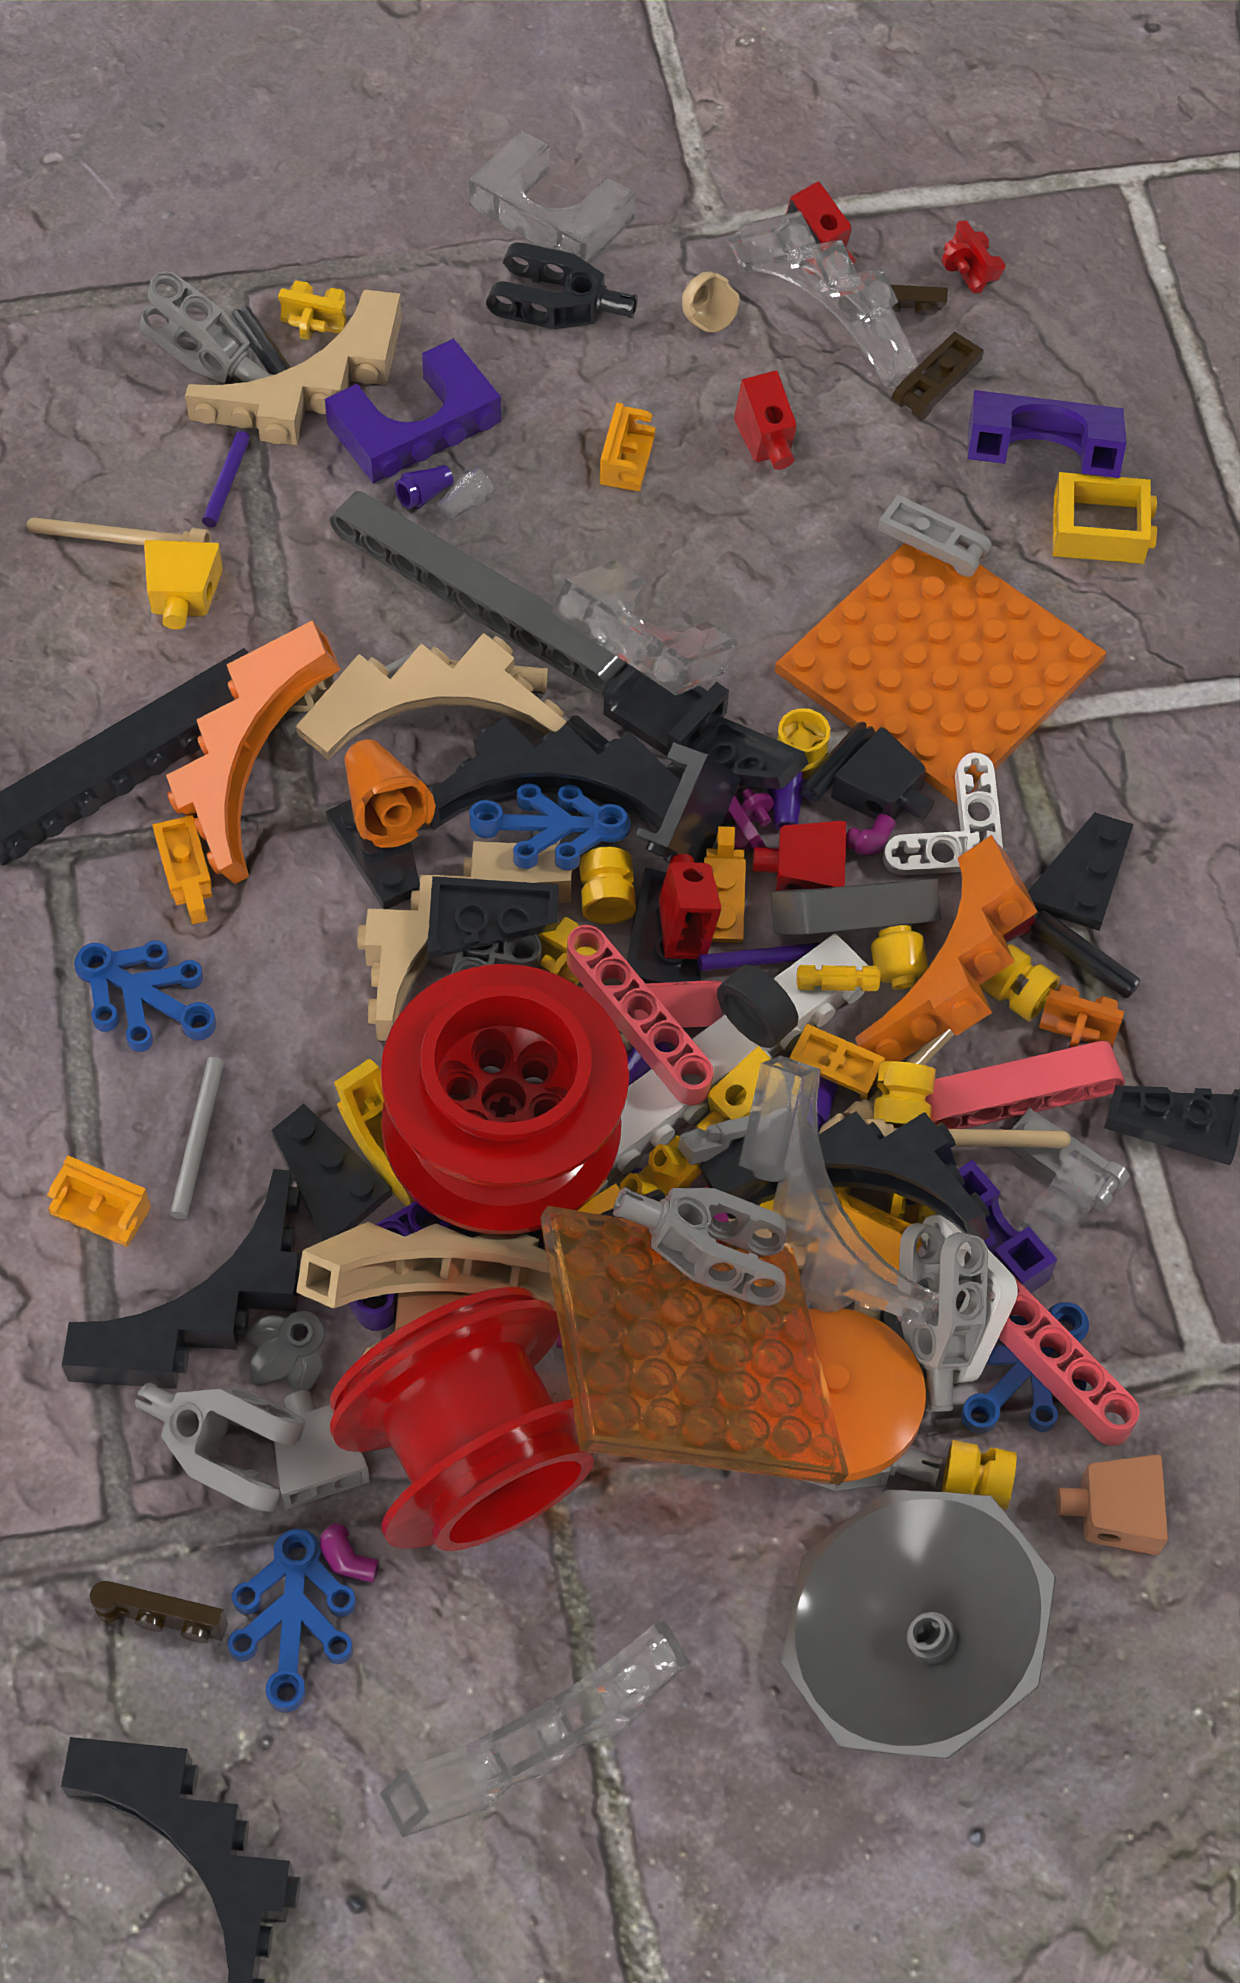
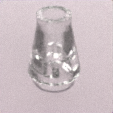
M475 467L471 471L466 469L437 505L442 514L452 521L457 516L489 501L490 494L495 491V488L489 477L480 468Z

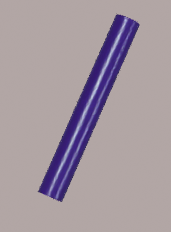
M245 431L236 432L202 518V523L208 527H215L217 525L246 451L250 435Z
M820 943L698 955L697 963L701 972L739 968L744 964L758 966L796 962Z

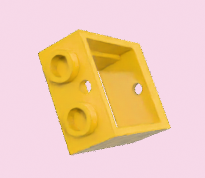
M1059 472L1053 495L1052 556L1144 564L1148 549H1154L1157 540V526L1151 525V519H1154L1157 507V496L1151 495V480ZM1074 503L1137 508V531L1074 526Z

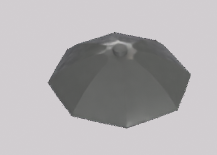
M887 1489L802 1556L790 1609L781 1663L840 1748L949 1759L1039 1687L1056 1577L992 1496Z

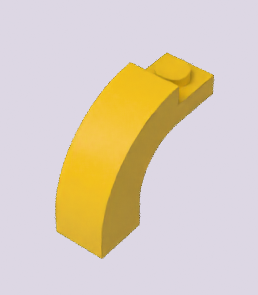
M369 1058L334 1082L341 1100L337 1103V1106L352 1136L372 1167L392 1187V1192L407 1207L414 1203L415 1200L397 1180L384 1150L381 1123L384 1103L381 1087V1070Z

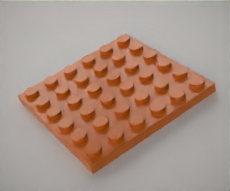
M904 543L776 662L775 673L849 727L853 728L857 723L865 722L867 724L866 728L873 726L875 732L880 727L886 729L925 766L926 775L924 781L958 805L955 771L961 759L970 753H982L992 761L994 770H996L1104 662L1107 652L979 564L973 576L965 577L959 574L952 565ZM970 765L965 773L973 777L974 788L971 793L978 788V781L981 775L984 774V772L976 770V765Z

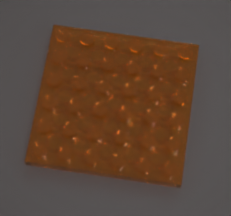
M553 1206L546 1207L540 1219L570 1394L574 1404L573 1412L580 1451L837 1485L844 1481L849 1473L793 1247L784 1246L782 1251L772 1256L758 1255V1259L777 1266L785 1274V1295L783 1299L771 1306H760L692 1281L651 1248L652 1234L649 1232L648 1227L624 1218ZM716 1239V1243L724 1245L726 1247L737 1250L747 1255L749 1253V1251H746L744 1249H741L739 1247L733 1246L731 1244ZM725 1262L716 1263L711 1266L713 1269L721 1272L730 1271L735 1268L733 1265ZM758 1279L753 1282L756 1286L763 1288L776 1284L770 1279Z

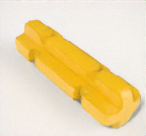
M799 965L796 972V985L800 990H815V986H820L821 990L855 991V987H861V991H877L880 987L881 977L877 966H862V970H856V966L821 965V969H816L815 965Z

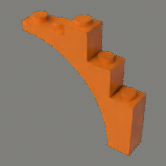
M313 620L227 664L232 678L228 682V687L235 700L197 719L202 734L198 737V743L205 755L166 775L171 791L167 792L171 806L177 814L193 815L197 831L205 841L207 840L211 851L207 853L210 866L217 875L223 874L234 884L249 877L242 851L241 813L244 792L254 761L270 732L289 708L315 685L341 670L328 637Z
M992 835L957 858L962 873V897L957 916L943 947L927 971L910 991L882 1018L855 1037L858 1046L885 1057V1061L900 1062L948 1029L957 1036L992 1013L980 985L1015 962L1003 935L1038 912L1013 862Z

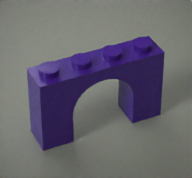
M454 338L422 353L423 379L443 403L441 409L427 419L416 422H401L386 417L379 412L358 384L325 399L327 425L373 484L386 477H392L399 471L417 462L425 461L432 455L450 446H456L463 440L481 431L489 430L502 422L501 396Z
M974 390L968 424L967 459L1005 464L1009 443L1024 439H1039L1056 442L1076 451L1081 458V474L1120 478L1127 443L1123 408Z

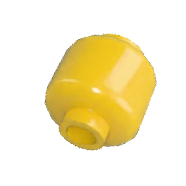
M908 925L893 926L880 930L878 932L879 937L872 941L870 947L873 965L877 966L880 970V981L891 983L893 990L912 988L917 982L916 979L920 978L928 969L923 936L912 931L911 926Z

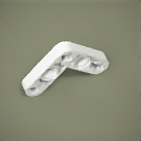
M975 752L967 754L961 759L955 771L961 831L894 836L887 843L882 858L884 866L889 872L900 876L959 873L961 870L957 858L979 844V832L986 831L984 840L992 835L1003 849L995 770L992 761L987 756ZM970 765H976L978 772H984L978 781V791L971 793L974 788L973 777L970 774H965ZM974 802L985 804L990 812L989 818L985 821L972 819L968 813V806ZM938 843L947 844L953 850V859L946 863L935 860L931 852L932 847ZM920 845L925 846L923 850L924 864L920 863L921 855L910 856L906 864L900 863L899 857H892L898 847H904V852L907 854L918 853Z
M931 1215L922 1223L936 1227L941 1232L943 1241L953 1233H962L953 1223L941 1215ZM923 1233L921 1235L922 1246L927 1252L930 1247V1238L927 1233ZM968 1242L964 1243L958 1251L957 1257L961 1267L965 1265L964 1257L966 1252L968 1251L971 1255V1247ZM989 1250L986 1325L971 1365L961 1366L957 1370H953V1383L955 1384L973 1382L979 1378L1018 1295L1015 1278ZM966 1288L963 1291L967 1295L959 1312H963L969 1304L970 1296Z

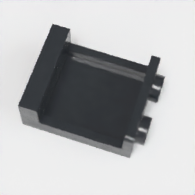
M652 642L643 652L638 651L632 656L627 668L619 677L614 676L607 682L602 693L604 697L603 715L627 731H630L633 735L665 756H668L673 742L688 747L720 716L724 717L727 714L729 690L716 682L707 691L659 659V646Z
M673 742L667 758L683 768L685 772L659 832L652 833L638 827L635 835L647 842L645 850L663 857V860L668 863L672 857L679 854L692 856L694 863H704L707 848H712L717 837L718 826L722 825L742 778L708 754Z

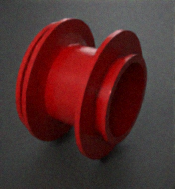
M490 964L472 967L455 972L431 984L412 999L399 1014L386 1039L382 1054L381 1087L384 1098L381 1119L382 1139L389 1165L405 1191L424 1209L452 1225L470 1231L501 1235L519 1234L551 1226L574 1214L587 1204L603 1186L613 1169L618 1155L621 1140V1116L629 1087V1066L625 1045L613 1020L604 1008L579 986L554 973L524 965ZM494 1066L499 1068L500 1071L489 1073L484 1071L483 1068ZM537 1077L543 1080V1082L532 1084L526 1081V1079ZM458 1093L464 1094L469 1098L459 1101L452 1099L450 1096Z
M521 1287L494 1288L465 1296L436 1308L406 1324L376 1344L359 1358L336 1384L330 1397V1407L333 1412L330 1422V1433L336 1445L343 1450L351 1452H367L392 1447L411 1482V1485L390 1506L381 1524L382 1533L387 1543L391 1546L401 1549H413L435 1544L442 1551H458L486 1543L517 1529L556 1505L570 1494L592 1470L594 1465L592 1455L612 1432L616 1422V1414L610 1403L600 1397H579L554 1403L534 1366L540 1362L556 1342L561 1331L562 1320L552 1304L537 1300L530 1290Z

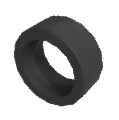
M744 964L717 988V998L727 1018L739 1032L761 1047L772 1048L776 1046L798 1025L799 1016L788 993L775 979L756 966Z

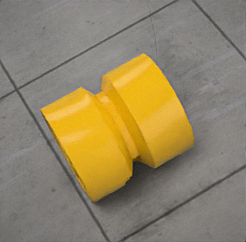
M799 708L791 710L782 717L778 726L777 740L804 751L809 763L801 770L802 778L805 780L827 756L830 725L821 713L812 709Z
M599 847L583 854L580 858V878L584 884L581 890L583 916L587 920L598 924H616L631 918L636 912L635 891L632 885L634 882L633 861L630 853L616 847Z
M1009 944L1008 948L1015 962L982 983L980 987L999 1002L1005 999L1009 1000V1008L1030 1022L1043 1010L1050 989L1056 990L1061 978L1042 964L1032 966L1031 956L1015 945ZM1027 978L1029 981L1024 986L1022 991L1019 992L1017 989L1020 987L1024 979Z
M880 1062L877 1087L883 1092V1096L875 1099L873 1119H884L885 1124H892L893 1128H900L923 1112L930 1117L932 1106L925 1099L926 1096L933 1093L936 1069L908 1062Z
M951 1440L944 1470L942 1492L992 1496L1001 1509L1007 1511L1014 1484L1017 1452L990 1447L985 1453H982L977 1444Z

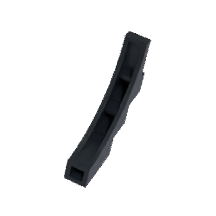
M503 717L495 724H489L484 727L477 735V738L473 740L476 757L463 761L456 769V772L442 783L433 784L429 788L436 805L430 825L437 829L460 813L469 810L476 802L491 801L517 795V789L524 784L537 785L541 789V793H558L561 787L574 785L582 790V794L586 797L622 807L626 812L641 819L658 833L680 780L630 731L620 739H613L608 742L598 755L567 724L557 732L553 731L545 735L535 748Z
M788 1110L699 1166L709 1188H715L755 1205H760L761 1203L795 1192L820 1188H867L897 1194L925 1205L953 1223L962 1233L979 1236L982 1240L990 1237L985 1218L990 1216L988 1208L976 1192L969 1195L962 1187L965 1185V1182L955 1167L957 1165L951 1149L956 1145L953 1136L943 1123L935 1125L925 1112L884 1137L874 1122L867 1125L857 1111L816 1136L807 1121L799 1124ZM727 1213L730 1219L736 1217L733 1214Z
M273 1169L266 1200L251 1231L231 1258L204 1282L177 1299L141 1314L107 1321L69 1322L62 1359V1367L68 1382L144 1386L146 1383L151 1382L159 1388L177 1389L179 1373L187 1372L189 1347L237 1350L239 1334H247L249 1309L296 1312L298 1296L304 1295L297 1293L300 1260L299 1254L294 1252L295 1227L289 1226L291 1213L299 1212L301 1190L300 1187H294L291 1170Z
M70 1737L61 1788L69 1799L104 1805L135 1818L169 1841L196 1870L212 1897L224 1934L228 1983H266L265 1979L258 1978L261 1957L269 1958L272 1948L273 1926H266V1921L287 1922L288 1908H297L301 1879L300 1877L293 1876L294 1871L291 1862L288 1860L237 1855V1851H245L249 1821L242 1820L243 1815L238 1804L186 1799L187 1795L194 1796L198 1781V1765H192V1758L187 1748Z

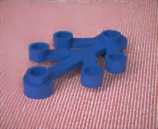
M524 784L517 789L518 807L525 811L537 810L542 815L503 814L499 804L488 800L476 802L469 811L470 828L481 838H492L497 835L499 830L542 831L528 841H521L514 846L513 862L522 869H530L536 866L539 853L572 832L583 834L572 842L559 844L555 849V864L563 870L577 868L580 864V855L601 841L617 842L626 838L631 831L630 818L622 807L613 804L599 807L585 797L579 787L574 785H566L559 789L558 805L543 795L537 785ZM579 811L585 817L571 816L567 812Z
M158 940L150 941L141 947L115 952L104 944L89 943L79 950L74 961L78 977L91 985L94 1003L91 1017L97 1030L102 1032L111 1031L116 1028L119 1022L117 1010L114 1005L110 1004L108 982L122 989L129 1026L126 1030V1039L128 1046L136 1052L146 1051L153 1044L151 1029L145 1022L142 1001L181 1023L183 1032L191 1039L204 1040L214 1033L216 1029L215 1014L208 1004L194 1002L186 1006L156 989L157 987L178 983L186 989L198 987L203 981L200 964L194 960H185L178 966L163 968L169 961L167 946ZM152 952H162V955L158 958L149 957ZM97 962L103 964L97 968H90L92 964ZM145 963L147 967L157 970L130 974L122 968ZM187 971H195L197 973L192 978L183 977ZM104 1013H109L112 1015L111 1018L106 1021H101L98 1019L99 1016ZM197 1022L206 1023L204 1027L192 1028ZM139 1033L147 1035L146 1038H144L141 1041H135L132 1039L136 1034Z
M1063 1302L1053 1305L1048 1310L1059 1322L1067 1321L1072 1325L1073 1330L1069 1332L1079 1343L1085 1339L1089 1330V1320L1081 1307L1071 1302ZM1020 1315L1009 1316L1011 1321L1017 1325L1029 1324ZM995 1345L986 1365H1015L987 1394L976 1393L966 1400L961 1412L964 1426L976 1434H985L993 1430L1000 1416V1408L1031 1377L1033 1406L1028 1417L1029 1423L1033 1429L1039 1432L1051 1430L1058 1418L1057 1408L1052 1404L1051 1392L1006 1345ZM1050 1347L1040 1348L1047 1357L1055 1351V1349ZM1080 1379L1073 1380L1079 1385L1080 1390L1085 1391L1086 1381ZM976 1411L982 1412L987 1417V1421L978 1423L973 1420L971 1414ZM1037 1411H1045L1050 1415L1051 1420L1042 1422L1038 1420L1035 1413Z
M291 1529L283 1533L275 1543L273 1550L274 1560L249 1582L237 1585L232 1592V1602L235 1609L244 1615L253 1614L261 1606V1595L285 1577L284 1594L244 1629L235 1630L229 1636L227 1643L229 1652L235 1660L248 1661L255 1656L258 1643L282 1622L278 1671L268 1679L266 1695L270 1705L275 1710L284 1713L298 1709L306 1696L304 1681L298 1674L302 1623L322 1643L325 1656L330 1662L334 1664L345 1663L353 1653L350 1637L344 1632L337 1631L304 1595L306 1576L327 1596L328 1609L334 1616L346 1617L356 1607L353 1590L349 1586L341 1585L319 1562L321 1556L320 1543L313 1533L305 1529ZM301 1547L306 1550V1555L301 1560H293L289 1557L292 1549ZM244 1592L255 1594L254 1601L249 1605H242L238 1602L239 1596ZM345 1594L350 1598L347 1606L339 1608L333 1605V1600L337 1595ZM241 1638H247L251 1641L250 1648L245 1652H238L234 1649L236 1641ZM335 1641H343L347 1644V1648L342 1654L336 1655L330 1652V1645ZM283 1687L295 1689V1696L291 1700L282 1701L278 1698V1693Z

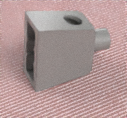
M308 1390L297 1391L285 1397L286 1409L306 1421L300 1440L296 1441L295 1446L274 1441L279 1486L285 1510L369 1483L368 1467L362 1453L343 1450L334 1442L330 1433V1422L333 1416L330 1405L315 1409L311 1393Z

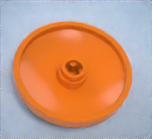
M820 1307L806 1309L786 1316L774 1323L758 1338L744 1364L740 1386V1401L743 1417L752 1437L760 1448L775 1462L798 1475L826 1482H849L882 1472L899 1460L909 1449L922 1422L926 1403V1389L923 1373L917 1358L906 1342L894 1330L881 1321L858 1311L845 1308Z

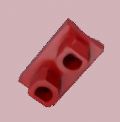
M958 221L955 235L943 248L945 253L941 261L947 271H958L972 293H982L988 281L999 280L1006 266L1000 256H990L988 253L989 239L983 231L974 232L968 221Z

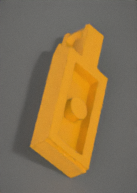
M193 815L152 824L171 898H174L176 906L186 904L192 925L208 921L203 899L213 897L211 892L212 884Z
M718 826L717 849L707 848L706 858H704V863L712 866L722 908L712 942L743 943L746 860H744V850H734L735 827Z

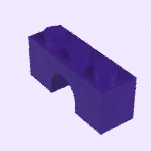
M973 1160L960 1167L958 1171L965 1182V1185L962 1187L969 1195L976 1192L990 1213V1216L985 1218L990 1232V1237L984 1240L987 1249L1030 1293H1033L1050 1280L1058 1259L1030 1226L1018 1232L1008 1223L999 1207L1000 1191Z

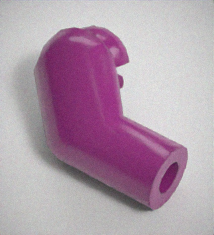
M880 814L877 816L871 829L860 831L855 827L850 828L846 833V848L855 850V854L858 855L878 854L885 846L896 822L890 816Z
M341 1524L329 1525L326 1531L321 1534L319 1542L321 1552L330 1569L337 1575L374 1583L378 1573L379 1559L355 1554L347 1538L349 1536L348 1529Z

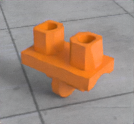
M1064 984L1059 985L1056 990L1050 989L1038 1028L1071 1037L1068 1048L1078 1046L1080 1040L1087 1043L1106 1041L1113 1048L1124 1015V1011L1118 1009L1117 1000L1104 996L1096 998L1095 1002L1079 998L1080 993L1076 988Z

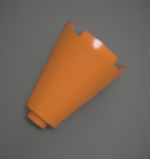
M366 739L358 741L347 750L344 762L354 822L360 836L364 840L366 838L372 841L374 846L381 848L398 847L418 837L417 830L425 822L429 825L435 812L436 805L429 787L375 740Z

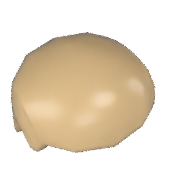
M711 271L702 272L690 280L682 294L684 315L690 323L705 332L718 333L731 324L737 315L740 301L739 294L729 285L727 278Z

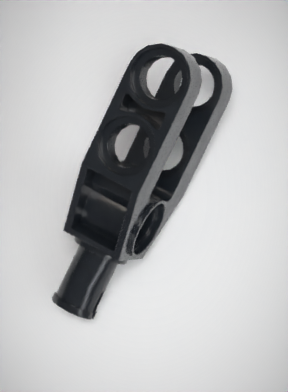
M520 242L513 243L508 247L502 263L507 270L514 275L532 279V282L535 283L543 281L565 286L563 292L557 293L499 281L492 285L486 299L487 308L495 316L550 329L595 324L598 314H601L603 311L633 318L638 303V295L636 294L632 295L608 290L605 285V274L576 254ZM513 257L524 259L528 265L516 262ZM553 264L558 266L563 272L553 271L547 265ZM496 296L505 297L508 300H510L512 304L503 303L500 300H498ZM531 304L541 305L547 311H539L535 309Z

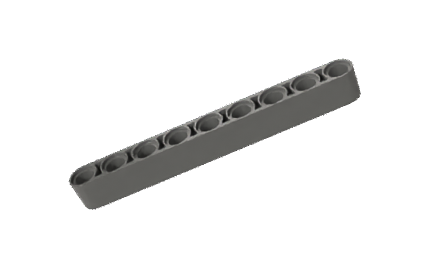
M361 491L354 492L330 516L329 522L332 529L343 540L590 690L602 694L607 682L614 676L619 677L627 668L629 658L625 651L616 643Z

